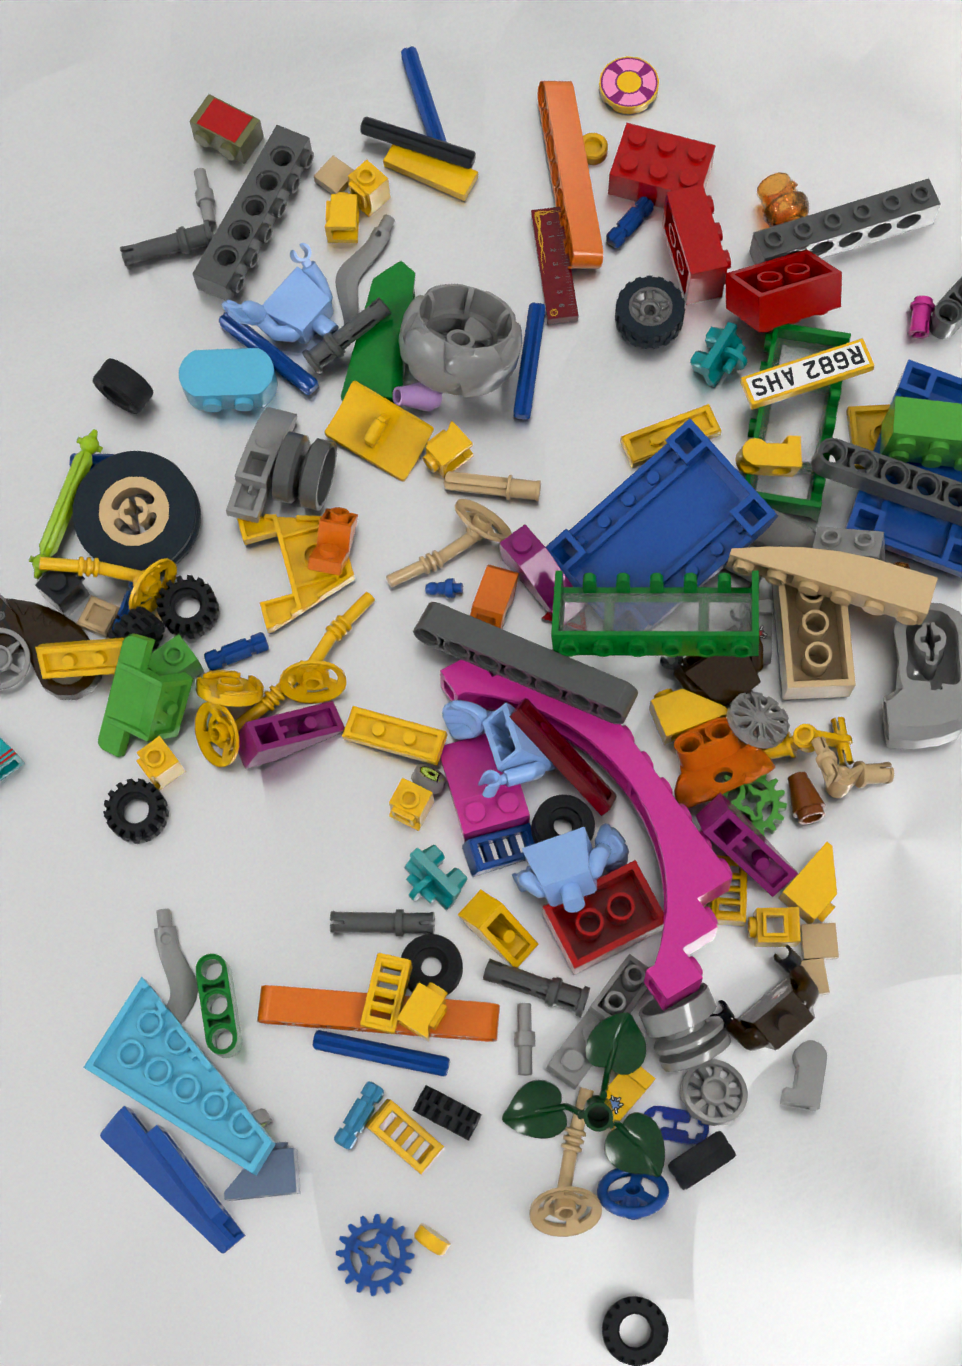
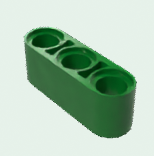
M206 954L196 964V979L205 1039L208 1048L213 1053L222 1058H230L235 1056L242 1047V1035L232 971L228 963L221 956ZM212 964H220L222 966L220 976L214 980H208L206 978L207 968ZM219 997L226 998L227 1007L225 1011L221 1014H212V1002ZM223 1032H231L233 1037L231 1045L226 1049H218L216 1045L217 1037Z

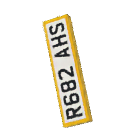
M863 338L741 377L740 383L750 408L753 410L873 371L875 365Z

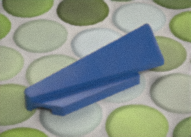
M123 1106L102 1130L100 1134L101 1139L220 1253H226L246 1236L164 1127L156 1125L148 1131L134 1111L126 1106Z

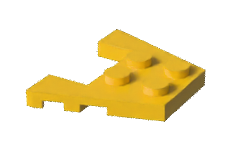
M265 514L260 517L259 523L237 518L245 545L278 537L289 577L292 594L259 602L268 633L276 631L355 580L349 557L341 575L308 569L309 556L317 545L319 520L322 516L296 515L295 518Z

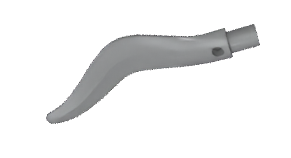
M385 214L379 226L374 227L366 243L346 260L337 272L335 283L344 325L358 314V282L361 276L378 257L391 236L389 231L395 219L390 215Z
M170 909L156 910L158 928L154 929L159 957L170 987V998L167 1007L182 1024L196 1001L198 986L196 977L180 950L177 940V929L171 923Z

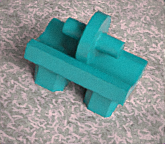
M728 322L724 329L711 326L705 338L707 347L711 348L710 352L695 351L690 359L693 371L704 375L707 385L716 387L724 372L730 374L733 368L743 370L748 363L747 358L743 355L746 347L736 334L737 324Z
M431 845L423 851L417 847L410 853L411 858L404 867L410 873L406 880L414 887L409 893V897L416 901L423 896L430 904L436 899L447 911L454 905L468 878L459 868H453L446 875L438 868L443 863L445 857L436 845Z

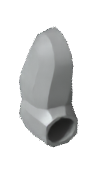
M931 603L928 614L921 625H905L896 621L894 627L898 657L896 690L883 698V723L888 748L919 749L940 746L956 740L962 732V615L959 611L945 604Z

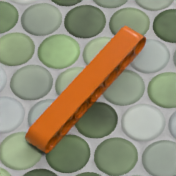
M540 81L537 92L538 106L556 207H561V212H558L560 225L561 227L564 226L566 239H563L565 254L569 253L571 267L568 266V269H600L603 263V246L572 81Z
M275 985L261 986L257 1022L390 1034L360 1026L367 993ZM376 996V1002L394 1005V1000ZM405 996L402 1009L407 1003L410 996ZM445 999V1005L448 1010L436 1030L430 1029V1037L496 1042L498 1038L500 1005ZM372 1010L371 1016L387 1020L391 1018V1014ZM399 1023L397 1024L396 1035L418 1036Z

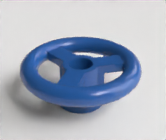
M616 1168L608 1172L600 1180L597 1187V1197L601 1205L610 1213L619 1217L636 1220L658 1212L668 1200L669 1187L662 1175L654 1177L646 1174H634ZM631 1176L629 1183H626L621 1189L608 1192L609 1186L614 1181ZM643 1178L649 1179L656 1184L658 1188L657 1197L644 1191L641 1185Z

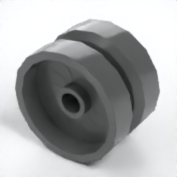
M289 431L281 444L275 463L272 480L273 499L292 504L299 497L302 507L320 511L328 497L335 473L337 460L336 442L317 438L310 444L307 435Z

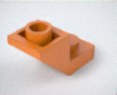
M340 507L327 508L319 520L317 545L309 556V570L341 575L348 562L358 514L349 513L347 509Z
M488 564L472 604L470 616L503 629L506 611L514 601L519 573Z

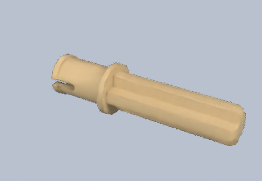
M448 471L445 475L444 487L450 491L504 496L506 500H510V497L539 501L541 481L515 479L513 475L505 478Z

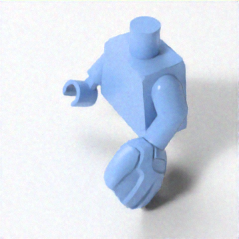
M299 244L304 251V258H299L294 250L290 251L291 260L295 263H301L303 268L300 269L297 266L263 305L251 300L244 301L241 305L232 300H226L221 304L225 312L238 323L258 326L274 341H298L302 344H307L317 333L323 337L326 333L331 332L333 334L337 331L339 326L330 320L333 315V296L326 277L316 262L309 259L312 252L308 244Z
M451 701L444 705L442 710V716L450 735L454 739L462 740L476 738L485 732L497 770L503 772L501 775L494 770H487L483 773L478 785H488L482 793L484 797H494L500 785L506 784L507 787L534 781L540 779L545 774V771L549 772L556 768L509 717L515 709L512 705L506 702L496 711H486L480 705L469 701Z
M606 823L599 828L593 849L586 829L582 827L522 848L529 866L518 874L513 873L512 877L520 892L528 891L537 898L546 897L550 906L555 907L563 904L567 912L574 913L584 908V896L595 893L597 890V879L602 876L604 870L610 873L627 864L629 849L625 844L626 840L620 832Z

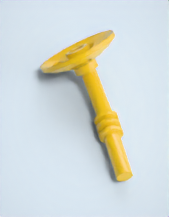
M81 556L78 560L40 557L39 570L78 573V576H82L85 573L86 577H90L93 574V577L96 578L99 574L133 582L134 587L129 598V610L141 606L150 612L154 611L158 607L156 603L157 598H161L159 593L161 588L166 590L168 588L166 583L169 580L174 584L177 575L176 564L168 558L160 559L142 571L101 562L99 558H94L92 561L91 557H87L86 560ZM165 570V576L161 584L160 572Z
M365 592L342 616L338 615L325 628L326 633L307 661L295 663L282 672L279 686L285 696L297 702L315 704L330 701L338 697L345 690L346 675L343 670L335 664L323 660L335 641L340 642L342 637L352 629L351 625L375 601L370 593ZM329 669H332L337 674V680L329 677ZM296 675V680L299 684L295 688L289 683V676ZM326 687L328 688V689H326V690L318 691V692H307V690L313 691V690H320V689H323V688H326Z
M296 675L288 677V681L292 686L297 683ZM279 683L276 686L271 685L269 687L271 691L266 690L264 692L265 697L235 721L229 710L223 705L205 702L199 707L195 717L196 739L201 752L211 764L217 767H225L235 761L239 750L238 732L245 722L259 719L269 710L273 712L275 710L274 705L279 706V700H285ZM209 713H211L212 716H211L210 719H209L208 730H207V718H208ZM210 742L223 749L222 756L214 750Z

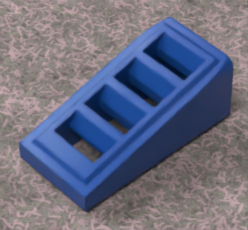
M527 823L468 839L462 845V849L471 876H479L526 861L523 852L521 853L515 836L520 834L524 847L535 844L531 833V824ZM504 839H507L510 850L512 852L511 856H508L503 842ZM494 843L499 859H494L489 844ZM478 848H481L485 863L482 861Z

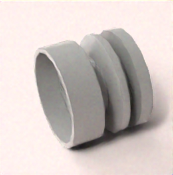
M701 983L698 991L665 1011L662 1010L654 998L645 1004L638 1013L647 1034L652 1038H659L653 1048L658 1055H661L659 1062L665 1071L676 1072L698 1066L722 1053L731 1043L729 1033L723 1029V1019L719 1016H710L717 1006L708 985L705 983Z

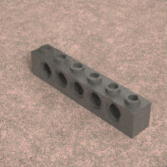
M276 125L192 273L197 289L225 301L232 300L235 293H239L242 290L247 271L256 265L262 244L269 241L276 219L283 216L286 210V201L290 194H294L299 187L301 174L304 169H308L312 164L314 152L312 151L309 137ZM268 188H275L271 191H266ZM256 212H260V213H261V214H259V215L252 216V214H254V213H256ZM241 237H248L243 241H238ZM227 262H234L232 265L223 266Z
M928 178L753 232L749 252L754 264L806 249L822 259L934 224L941 203Z

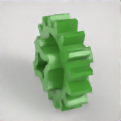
M767 774L750 784H744L735 788L737 799L730 801L763 836L764 830L770 834L775 833L776 827L774 823L781 824L784 820V817L778 812L785 811L787 808V803L779 802L785 795V791H776L775 786L778 780L775 778L768 782L765 779ZM725 775L722 781L727 782L731 777ZM752 785L760 787L763 791L752 787ZM730 791L724 793L723 795L727 798ZM745 799L749 803H756L753 810L749 806H742ZM771 805L770 816L763 822L761 811Z

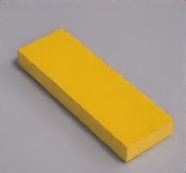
M393 144L383 160L385 167L462 201L466 200L478 179V171L467 169Z
M704 405L621 436L620 442L632 468L647 462L667 444L665 440L689 418L709 440L721 436V428L710 405Z
M126 637L40 644L35 649L42 679L115 674L122 643Z
M356 706L352 707L342 734L344 740L433 765H438L448 736L446 731Z

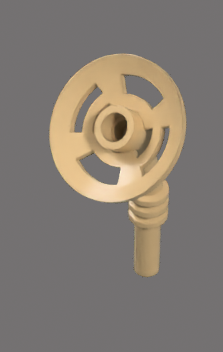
M459 499L454 507L460 519L467 526V533L439 552L434 550L432 555L427 553L425 554L426 558L420 556L419 561L387 575L386 579L392 588L422 573L428 575L430 570L435 572L437 567L439 569L443 568L444 563L478 540L481 541L483 538L491 541L501 542L512 534L511 530L498 515L485 506L468 499ZM492 525L497 529L499 534L494 533V530L491 527Z
M580 1087L575 1107L583 1110L586 1101L593 1096L594 1091ZM575 1114L572 1116L570 1127L565 1129L568 1135L563 1136L566 1143L561 1144L564 1150L558 1186L539 1195L532 1202L529 1210L530 1221L533 1226L540 1232L551 1236L568 1237L584 1233L593 1228L602 1215L600 1200L594 1193L583 1188L572 1187L577 1153L582 1152V1148L579 1146L584 1145V1140L581 1138L586 1137L584 1119H579ZM587 1206L592 1207L590 1212L579 1220V1217L586 1212ZM548 1215H552L559 1220L566 1221V1223H554L545 1218Z

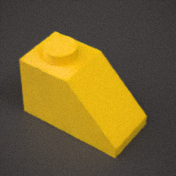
M671 688L662 690L653 696L654 699L650 701L649 706L650 714L664 745L674 742L680 734L719 717L727 718V707L685 689H679L674 692Z
M829 842L824 844L778 898L788 907H799V916L807 924H812L816 918L823 922L835 908L831 901L837 895L833 846Z
M481 889L458 913V916L510 966L518 968L539 945L500 901Z

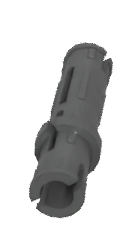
M396 909L395 913L335 911L330 913V921H344V924H330L331 933H395L396 936H404V933L434 934L435 925L420 923L421 921H435L434 912L404 913V909Z

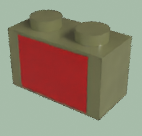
M208 94L189 121L193 137L197 143L203 147L210 146L218 150L225 158L229 160L235 159L243 164L247 162L264 138L260 119Z

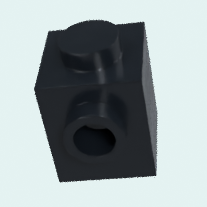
M48 571L35 584L44 599L66 617H69L90 595L82 583L85 578L78 576V573Z

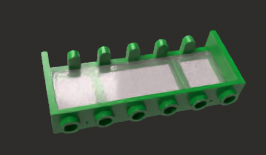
M793 324L775 327L773 334H766L763 352L769 353L768 362L761 361L760 371L849 343L851 333ZM842 381L756 408L759 409L757 419H750L747 437L762 439L766 443H782L788 435L801 436L802 467L794 477L747 474L744 477L772 509L781 513L810 517L818 522L826 478L814 472L811 466V458L822 441L833 438ZM823 453L824 458L829 461L830 454Z
M752 570L751 587H731V575L729 573H720L718 575V587H697V575L695 573H686L684 575V587H664V577L661 573L650 575V587H630V576L627 573L617 574L616 587H597L596 575L593 573H585L583 575V587H564L563 572L556 571L551 638L553 651L563 656H736L740 658L759 656V570Z

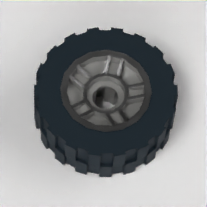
M648 275L643 278H635L634 281L628 282L619 293L615 309L616 327L618 332H621L624 340H628L635 347L637 345L642 349H657L659 346H666L672 339L678 336L679 330L681 331L685 300L682 298L679 288L677 289L674 283L664 280L663 277L658 276L657 278L652 277L653 275ZM649 310H652L654 315L649 316L646 315V313H649Z

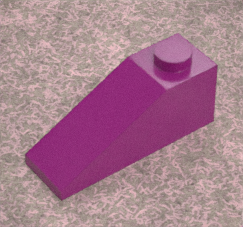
M524 524L499 543L501 559L511 571L519 573L518 579L552 616L555 573L562 570L547 548ZM563 573L564 587H573ZM565 603L564 627L587 610L585 603Z
M333 701L245 722L238 732V753L245 769L277 761L343 733L345 727Z
M721 792L695 815L703 833L772 897L798 875L790 863Z

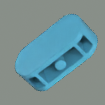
M259 348L194 350L184 358L179 368V381L188 402L196 409L214 413L222 409L251 411L253 408H263L272 401L277 392L278 381L272 360L266 352Z

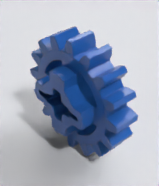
M375 1214L373 1223H369L367 1218L362 1216L360 1217L361 1227L357 1228L353 1224H349L348 1229L352 1233L351 1236H340L339 1238L345 1244V1250L336 1251V1255L344 1257L345 1262L337 1268L338 1271L348 1270L349 1275L345 1279L346 1284H350L355 1280L358 1282L356 1292L361 1293L368 1286L370 1287L371 1296H376L378 1287L382 1286L384 1292L389 1294L391 1293L390 1283L394 1281L395 1284L402 1286L404 1283L400 1274L402 1272L411 1274L412 1269L405 1264L406 1260L415 1258V1254L407 1252L406 1247L414 1243L413 1239L403 1240L402 1235L406 1228L401 1226L395 1230L393 1228L395 1219L389 1217L386 1223L383 1224L381 1223L380 1214ZM379 1229L374 1239L366 1242L358 1239L369 1230ZM392 1236L399 1246L400 1258L393 1256L391 1253L389 1242ZM378 1244L381 1245L380 1252L385 1255V1258L391 1260V1263L376 1261L374 1265H371V1257L366 1254L367 1252L361 1250V1246L367 1249H375ZM352 1251L359 1254L362 1263L360 1273L357 1272L353 1265ZM388 1268L394 1271L382 1280H372L378 1270Z

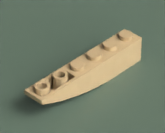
M766 546L731 549L726 566L733 568L734 572L743 576H751L752 570H759V577L765 578L770 584L776 586L786 584L796 587L799 592L806 595L815 596L819 594L829 597L832 602L839 605L847 606L852 604L862 607L865 612L879 616L885 614L892 616L898 622L905 625H921L928 614L938 577L878 559L841 551L806 547Z

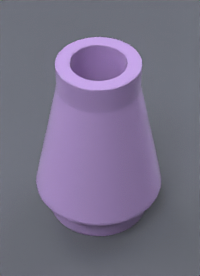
M420 382L398 386L393 390V402L398 406L430 412L434 408H438L442 401L441 392L434 391Z

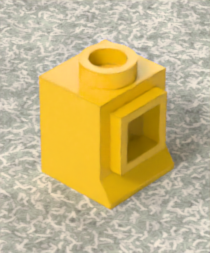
M365 160L348 175L349 194H357L359 209L368 217L391 198L388 178L368 160Z
M338 192L331 194V200L326 201L325 232L328 243H358L360 210L357 194Z
M451 421L447 431L443 429L426 442V455L422 459L431 472L437 471L445 478L448 471L454 472L474 456L469 449L473 446V443Z
M158 736L136 752L140 757L136 762L159 791L186 772L161 736Z
M402 777L389 801L391 809L389 817L419 831L434 804L433 792Z
M799 907L756 908L753 912V917H748V937L754 938V946L785 947L789 945L790 947H797L801 942ZM766 918H783V933H767Z
M419 982L397 1017L398 1023L429 1042L430 1029L436 1030L448 1010L445 1005V997L448 993L431 982L427 987Z

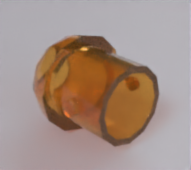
M778 172L769 175L757 187V196L763 206V220L770 227L802 218L809 214L808 197L803 192L797 190L798 184L787 173Z

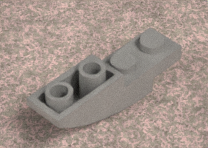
M271 407L265 408L250 435L235 473L236 482L226 508L227 516L259 523L272 485L273 472L281 444L289 431L293 432L297 414Z
M631 954L626 957L591 1004L581 1021L546 1067L549 1072L573 1090L576 1089L593 1066L589 1063L586 1056V1043L591 1031L603 1019L621 1012L631 1014L648 989L644 984V977L649 967Z

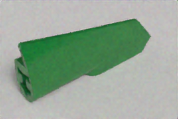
M402 261L389 267L372 280L365 308L380 297L389 308L391 314L355 341L341 393L342 401L353 381L361 383L393 402L394 388L403 386L405 363L400 354L399 334L403 315L415 298L414 285L416 274Z

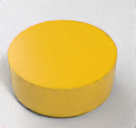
M598 133L583 135L588 165L602 163L608 154V143L605 137Z
M423 1223L419 1225L414 1233V1238L420 1244L439 1256L444 1255L451 1245L445 1237Z

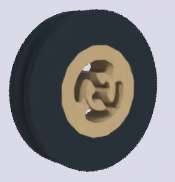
M126 451L102 460L84 477L74 498L73 523L80 543L90 556L99 558L101 562L142 571L164 558H168L175 564H178L188 554L198 536L201 523V509L194 487L175 464L151 452ZM136 494H146L153 497L154 502L152 504H147L143 499L135 497L136 505L142 511V513L138 514L139 524L147 531L138 535H128L121 532L120 528L124 524L128 525L132 530L139 532L138 523L131 517L136 515V505L128 497Z

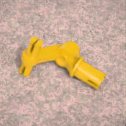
M837 717L838 721L836 718L831 719L833 733L817 730L810 724H802L794 730L793 736L788 731L787 736L778 746L767 749L760 748L771 760L785 756L796 758V751L799 749L806 753L815 751L811 744L812 740L816 737L821 739L823 736L828 746L837 748L840 766H847L846 761L849 765L854 763L850 748L853 741L851 735L847 734L844 717Z

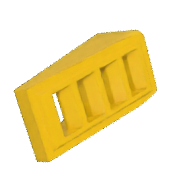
M716 855L719 859L723 858L729 866L739 867V873H732V880H739V885H730L728 891L729 893H738V899L718 897L710 902V909L715 914L718 925L744 927L747 910V873L729 856ZM719 905L737 906V912L719 910Z
M377 953L360 1022L361 1027L395 1035L398 1024L397 1017L402 1009L412 971L411 960ZM383 969L401 972V975L396 976L383 973ZM384 982L397 985L398 988L397 991L379 987V984ZM376 996L394 1000V1005L376 1002ZM372 1010L391 1014V1018L387 1020L371 1016Z
M386 1099L365 1125L368 1130L419 1174L424 1172L444 1147L391 1099ZM393 1112L396 1115V1117L387 1126V1128L384 1131H382L379 1128L380 1125L385 1121V1119L390 1115V1113ZM404 1122L407 1124L406 1128L394 1141L390 1136ZM415 1131L418 1136L405 1151L401 1146ZM424 1141L428 1142L430 1145L416 1161L412 1155Z

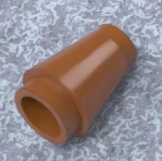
M797 772L790 775L787 780L793 817L797 818L799 824L802 825L815 823L824 818L826 805L810 778H808L807 773Z

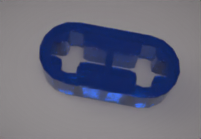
M652 1106L644 1113L651 1118L655 1116V1113H661L662 1120L673 1122L672 1128H660L664 1141L696 1145L708 1136L709 1125L701 1123L702 1121L697 1118L696 1124L702 1127V1133H697L694 1139L688 1138V1131L677 1129V1123L689 1124L691 1119H695L687 1110Z

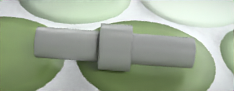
M197 168L194 170L197 187L195 191L196 203L198 207H201L203 222L209 219L211 227L216 225L213 210L215 203L213 190L209 188L206 170L204 168Z
M519 1003L517 1004L518 1031L514 1032V1047H518V1075L527 1076L532 1075V1047H535V1032L532 1031L531 1004Z

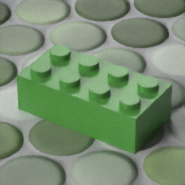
M895 396L882 422L880 454L905 463H921L922 466L928 468L948 466L954 467L957 471H962V404Z

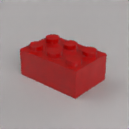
M626 122L609 174L608 194L636 202L645 196L654 203L655 207L664 209L666 192L703 184L704 189L706 188L713 165L716 145Z
M703 184L666 192L662 226L686 305L722 297L725 273H727V269L731 268L730 254L727 249L723 250L721 245L723 240L721 225L719 222H714L712 215L714 214L713 199L711 195H706Z
M807 249L725 273L726 309L758 332H769L775 327L800 322L801 319L814 315H824L830 310L841 307L842 272Z
M636 860L598 878L597 890L593 894L584 896L585 906L578 912H567L563 904L554 907L548 903L542 906V915L573 975L663 930L664 912Z

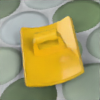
M353 381L339 409L326 428L325 436L403 482L417 463L434 428L361 383Z

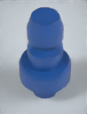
M447 578L445 582H430L426 584L425 591L429 595L439 594L445 595L447 598H455L456 593H463V583H456L454 578Z

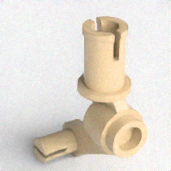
M822 736L821 739L816 737L812 740L811 744L817 754L816 763L821 769L826 784V791L830 796L841 798L848 794L854 785L858 788H863L867 784H889L893 782L894 768L891 767L892 764L890 762L865 764L863 761H856L851 769L845 766H838L835 752L830 751L825 737Z

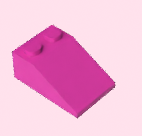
M486 734L444 745L440 759L464 842L468 839L530 823V814L521 784L507 787L506 784L500 785L496 795L491 798H486L482 795L485 787L488 786L487 784L478 785L483 773L487 770H494L500 775L503 774V772L497 770Z

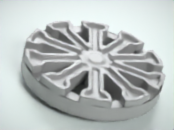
M741 693L731 702L727 710V721L733 733L743 742L757 748L767 749L778 746L787 736L790 727L788 723L789 717L784 708L781 709L777 701L769 696L764 697L762 693Z
M711 1059L690 1068L681 1084L680 1094L687 1111L693 1118H697L706 1125H728L739 1117L747 1103L748 1091L742 1075L733 1066L721 1060ZM706 1067H711L713 1070L712 1076L708 1074ZM722 1070L727 1072V1077L724 1079L720 1077ZM693 1073H698L702 1081L696 1078ZM737 1082L738 1088H730L729 1084ZM688 1084L697 1088V1090H689ZM730 1097H738L740 1102H736ZM702 1098L696 1104H693L691 1099ZM705 1105H708V1106H707V1113H706V1115H705V1114L702 1113L700 1110H701ZM725 1106L732 1109L734 1113L729 1114ZM715 1107L721 1118H716L714 1116Z

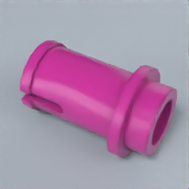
M916 296L914 301L911 302L912 317L908 332L909 336L917 339H924L929 336L931 313L935 308L931 297Z

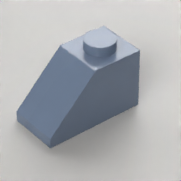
M288 1142L276 1143L257 1176L243 1169L225 1190L224 1200L235 1201L301 1194L298 1150L288 1148Z

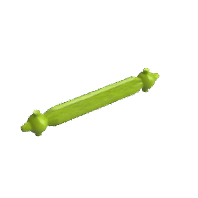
M95 429L87 436L77 438L76 443L80 444L81 451L74 456L39 543L40 554L35 557L30 556L29 562L32 563L35 579H39L43 573L49 571L39 570L40 557H52L57 553L73 513V503L77 489L92 466V454L96 452L101 453L103 447L99 446L97 439L98 431Z

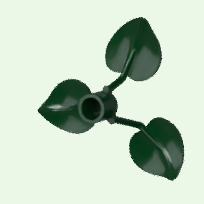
M628 1012L613 1014L603 1019L594 1027L586 1043V1056L589 1063L596 1067H605L599 1095L590 1097L586 1101L584 1109L581 1110L569 1103L561 1104V1091L553 1083L546 1080H533L524 1084L516 1092L511 1103L503 1113L502 1120L513 1130L523 1135L540 1139L555 1137L565 1130L567 1117L563 1110H568L577 1115L579 1119H584L586 1126L596 1132L605 1131L608 1128L612 1129L615 1126L616 1128L611 1130L605 1139V1153L611 1164L628 1173L660 1177L665 1162V1145L657 1123L646 1114L634 1112L629 1114L622 1124L619 1120L613 1119V1106L610 1100L606 1098L611 1070L620 1075L633 1073L640 1068L646 1057L645 1038L632 1014Z

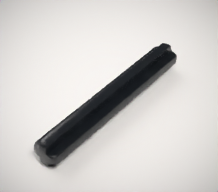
M364 117L360 125L361 134L467 169H471L475 163L476 153L473 150L371 117Z

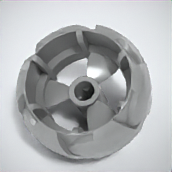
M462 284L438 285L430 288L424 296L418 295L406 309L399 334L400 354L403 362L408 364L410 373L426 387L437 392L463 395V397L481 396L498 389L505 380L510 378L516 369L522 348L521 325L516 322L515 314L510 306L489 291H483ZM440 333H448V334H447V337H446V336H444V335H442V334H440ZM475 342H481L486 347L474 348Z

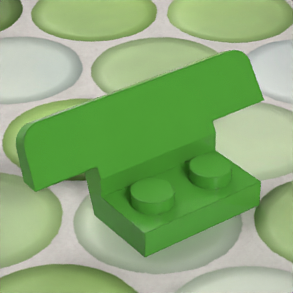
M135 633L128 635L123 640L98 737L99 746L117 757L125 756L130 734L147 742L153 741L158 736H161L162 739L178 737L193 678L186 672L159 676L154 671L149 670L148 666L155 639Z

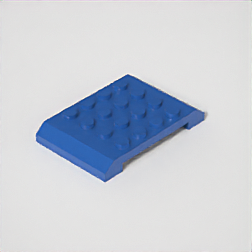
M909 359L898 382L891 404L895 396L962 404V378ZM881 431L873 450L874 452H877L879 454ZM907 462L910 465L962 483V471H957L954 467L939 466L928 468L922 466L921 463ZM885 475L888 482L897 484L894 477ZM917 486L921 494L928 496L925 488ZM858 490L845 529L884 532L886 550L962 578V526ZM948 497L952 505L960 507L956 499Z
M689 418L665 440L667 442L666 445L574 527L561 532L546 548L573 587H583V575L585 573L596 575L597 587H616V576L619 573H627L630 576V587H650V575L653 573H661L663 575L664 587H684V575L686 573H695L697 575V587H702L727 565L731 549L747 548L772 525L778 515ZM588 603L604 622V603ZM615 603L614 631H652L683 603Z

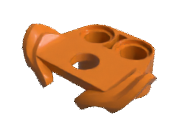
M726 717L715 718L680 734L675 739L674 747L681 770V775L678 776L674 789L675 799L679 805L682 803L689 809L698 804L712 801L720 792L724 794L744 784H750L776 767L762 749L743 743L731 730ZM721 772L733 774L732 778L727 782L719 783L714 780Z

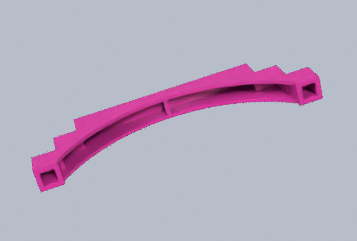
M459 660L440 670V686L450 701H469L480 705L486 710L496 711L506 702L515 708L523 699L528 698L566 740L588 754L622 788L644 822L654 846L661 872L664 895V922L661 944L655 965L646 970L644 984L663 1011L698 991L703 979V971L698 961L693 956L688 957V955L714 940L718 921L713 911L709 907L703 906L729 891L733 878L732 871L723 858L719 859L712 850L710 839L702 830L698 831L692 823V816L688 808L682 803L679 805L673 797V791L669 782L664 777L660 778L653 769L654 766L650 756L645 751H640L636 746L631 730L626 725L622 726L621 724L607 722L504 677L494 676L492 672L464 660Z

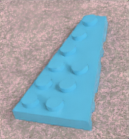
M141 977L83 1068L257 1176L276 1143L148 981Z

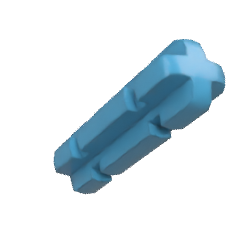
M368 1081L360 1092L363 1096L361 1099H356L343 1121L346 1125L343 1129L340 1127L334 1137V1141L345 1149L350 1150L353 1148L358 1139L356 1137L357 1132L361 1133L375 1110L373 1107L374 1103H379L384 1095V1090L373 1082Z

